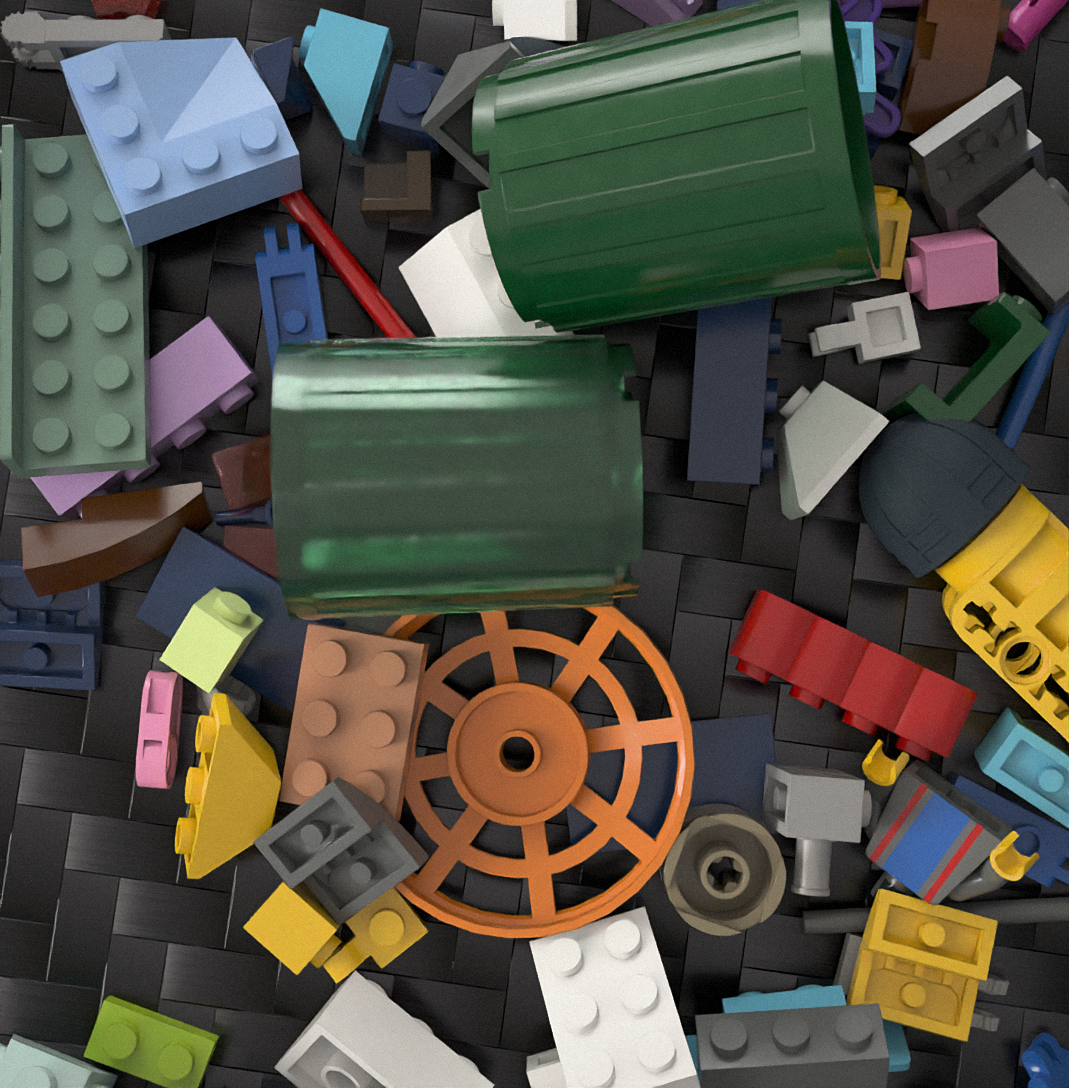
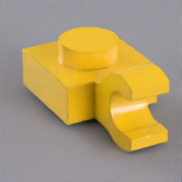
M392 887L345 921L355 935L335 949L322 965L336 983L349 975L370 955L382 969L428 933L429 928L408 900L395 887Z

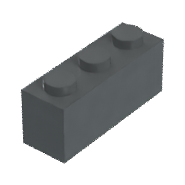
M879 1003L695 1015L697 1061L701 1088H887L889 1052Z

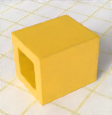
M283 881L243 927L296 975L309 962L318 969L341 943V940L334 935L340 925H338L314 893L302 882L290 889L285 881Z

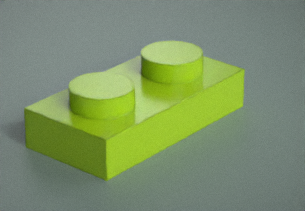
M109 995L103 1002L83 1057L166 1088H200L219 1036Z

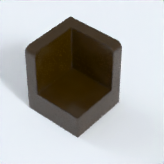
M407 151V163H368L364 166V199H360V213L365 223H435L434 164L431 151Z

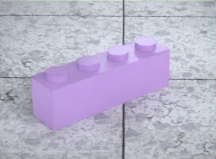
M208 316L150 359L151 468L30 478L59 516L76 519L78 516L82 518L81 498L109 495L110 492L126 480L131 485L140 482L159 467L160 464L156 458L173 445L177 449H182L201 437L207 430L203 423L221 409L225 414H229L250 400L254 395L250 388L258 383L260 379L220 325Z

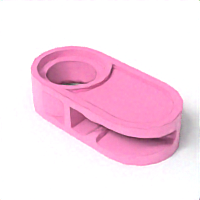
M150 670L145 678L136 756V781L139 787L170 789L172 787L178 760L183 701V677L178 672Z

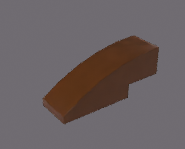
M202 482L81 498L82 519L22 527L23 571L36 596L42 597L77 590L102 582L148 563L172 548L184 525L197 532L211 521V511Z

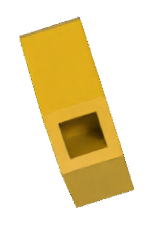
M213 693L209 716L200 715L198 719L195 747L196 752H201L198 768L189 767L185 801L187 804H191L188 818H179L176 827L175 852L176 854H184L188 879H201L254 844L253 842L269 830L272 826L281 787V778L274 750L226 694Z

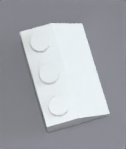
M481 209L446 227L399 266L400 272L482 421L584 366L585 354L572 331L557 333L553 330L552 326L535 329L534 322H539L540 320L524 322L515 311L495 266Z
M354 971L331 996L274 1067L298 1088H493L494 1086L493 1083L479 1072V1069L471 1060L457 1055L434 1036L431 1028L426 1023L411 1017L388 998L381 986L373 981L366 980L357 971Z

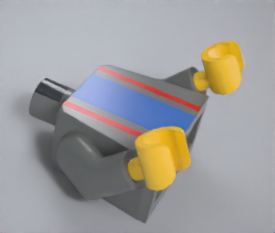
M878 740L863 761L862 769L867 776L864 790L870 792L872 801L869 825L863 827L867 837L871 839L865 854L871 861L885 870L871 890L874 899L878 889H885L910 897L915 893L934 906L946 896L952 900L962 902L997 890L1009 880L1017 881L1021 879L1040 858L1037 852L1031 857L1023 856L1017 852L1013 842L1019 837V834L1015 831L1010 832L1012 830L1011 826L918 759L902 772L909 761V755L902 752L896 761L891 760L882 752L884 742Z

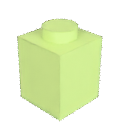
M214 587L193 604L160 660L210 694L231 673L264 620L251 612L249 604L238 595L231 592H222Z

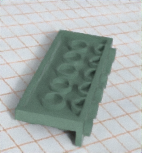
M15 124L2 125V146H0V460L17 478L151 468L148 244L134 248L87 134L24 139Z

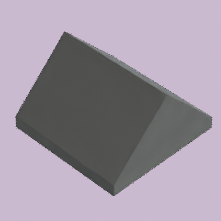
M510 41L459 54L421 121L422 128L489 189H491L489 153L477 156L473 154V104L477 87L484 77L502 73L503 69L507 66V61L525 57Z

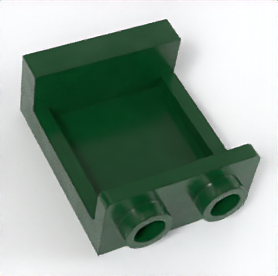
M1005 292L1001 293L976 310L968 319L969 323L990 341V346L952 389L940 399L921 382L896 397L882 415L891 423L912 413H916L919 417L928 421L947 418L970 422L1051 333L1040 323L1042 320L1040 312L1029 301L1020 296L1014 295L1011 297Z

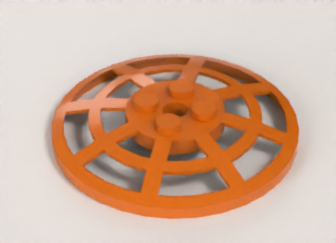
M527 576L482 578L447 588L418 603L395 621L383 634L408 639L409 636L432 618L459 604L476 599L478 600L486 633L453 647L424 672L404 796L415 819L439 847L418 875L413 872L394 887L411 903L437 919L477 934L502 938L546 937L578 929L611 913L636 894L662 865L681 831L692 797L696 764L693 725L684 692L669 662L647 633L620 609L589 591L552 579ZM522 593L552 597L582 607L598 617L580 645H577L569 639L544 631L509 629L502 595ZM618 631L633 643L653 669L667 697L672 717L638 722L635 709L624 687L610 669L599 660ZM513 647L543 649L563 656L569 661L551 688L533 682L520 681ZM490 651L496 686L468 700L442 682L448 674L465 661ZM588 675L596 680L609 697L618 715L620 724L586 729L584 721L570 701ZM430 702L455 719L449 734L447 752L417 757L418 728L427 703ZM522 737L531 743L535 756L529 768L515 769L506 762L503 750L509 738ZM677 741L678 765L674 795L665 822L656 838L653 839L626 817L633 806L640 784L643 763L642 746ZM624 748L623 778L617 797L611 805L585 785L584 782L590 767L591 753ZM451 776L458 793L468 804V807L451 830L442 822L431 807L421 781ZM569 804L573 805L598 825L577 844L549 855L545 821L557 815ZM488 819L504 825L521 826L525 858L515 859L496 856L477 849L471 845V842ZM611 837L640 859L626 876L605 892L574 907L556 911L552 874L562 872L585 861L601 849ZM458 860L471 868L491 875L509 878H528L532 914L509 915L483 911L455 901L437 889Z

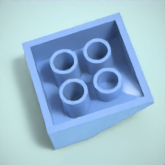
M237 38L117 42L60 61L72 101L134 248L302 189L299 152L275 100Z

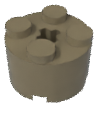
M723 803L705 804L689 808L678 837L659 867L661 881L668 898L684 921L702 932L717 936L742 933L741 931L757 923L761 924L778 907L786 885V868L782 853L770 832L749 812L737 806ZM727 856L734 869L731 873L722 871L718 879H714L713 874L708 868L712 862L720 863L722 858Z

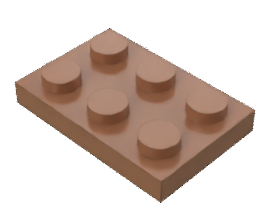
M308 623L279 801L302 805L334 779L340 777L368 795L395 820L400 821L429 643L319 623Z

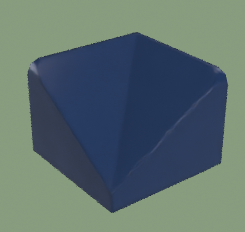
M287 37L253 49V54H251V62L275 100L284 121L307 113L312 109V102L293 60V37Z

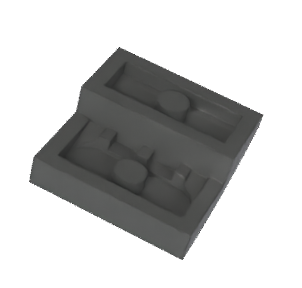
M1008 76L909 143L922 190L942 233L976 228V214L1031 169L1034 168L1046 180L1043 143L1027 129L1023 89Z
M340 777L334 779L253 842L290 889L304 881L338 925L418 870L429 858V855L384 808Z

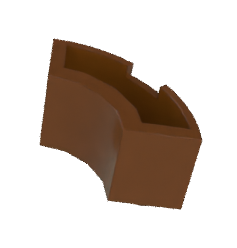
M922 0L915 21L914 43L899 99V111L901 114L899 131L922 135L988 89L986 84L995 43H1001L1005 36L1010 19V7L1001 6V0Z

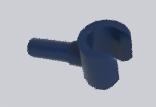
M278 494L270 498L265 506L216 511L215 521L217 526L267 523L275 530L285 531L293 527L297 521L278 523L271 517L270 510L276 503L295 502V499L286 494Z

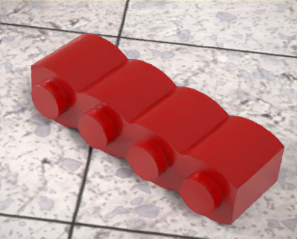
M762 589L756 591L727 652L739 659L735 670L766 685L771 675L792 684L788 694L790 697L815 709L821 710L825 701L846 710L841 720L842 722L872 736L875 735L878 727L899 736L895 745L896 748L925 762H928L932 752L945 758L949 757L978 696L977 692L949 678L924 668L895 652L870 642L841 626L816 616Z

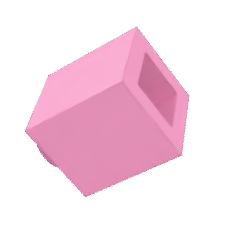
M980 227L910 238L911 257L904 258L903 262L904 282L907 291L913 293L928 310L989 301L999 295L997 241Z

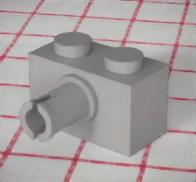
M766 763L761 821L785 837L796 838L793 884H791L792 892L809 896L830 895L829 880L832 842L860 843L861 827H867L870 822L872 801L870 792L864 790L865 780L835 768Z

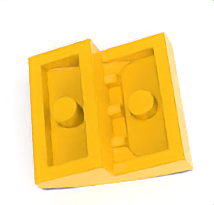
M878 889L858 951L846 1005L879 1003L882 1020L957 1041L967 1042L979 981H987L998 921L939 904L934 906L925 900L885 889Z

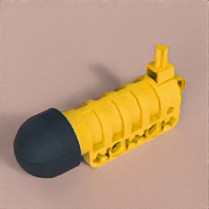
M916 413L900 418L886 427L874 439L861 463L858 490L861 509L866 522L875 536L885 545V548L890 553L892 552L902 565L908 567L916 578L935 570L948 583L943 590L942 606L959 637L1069 742V706L1058 694L1046 689L1044 681L1052 673V678L1069 693V529L1022 484L1030 471V465L1026 461H1022L1017 456V453L1004 443L1000 436H996L979 421L972 419L970 422L948 418L928 421L919 417ZM971 601L980 607L983 606L993 620L986 630L983 628L985 626L983 622L973 612L964 610L965 606ZM1016 627V629H1013L1004 634L1003 636H1001V638L995 645L996 638L1001 631H1005L1007 628ZM1020 642H1029L1028 648L1023 655L1013 659L1006 658L1007 652L1013 645ZM1041 653V659H1039L1040 664L1038 665L1036 670L1033 671L1030 668L1027 671V674H1017L1018 672L1025 670L1029 666L1033 665Z

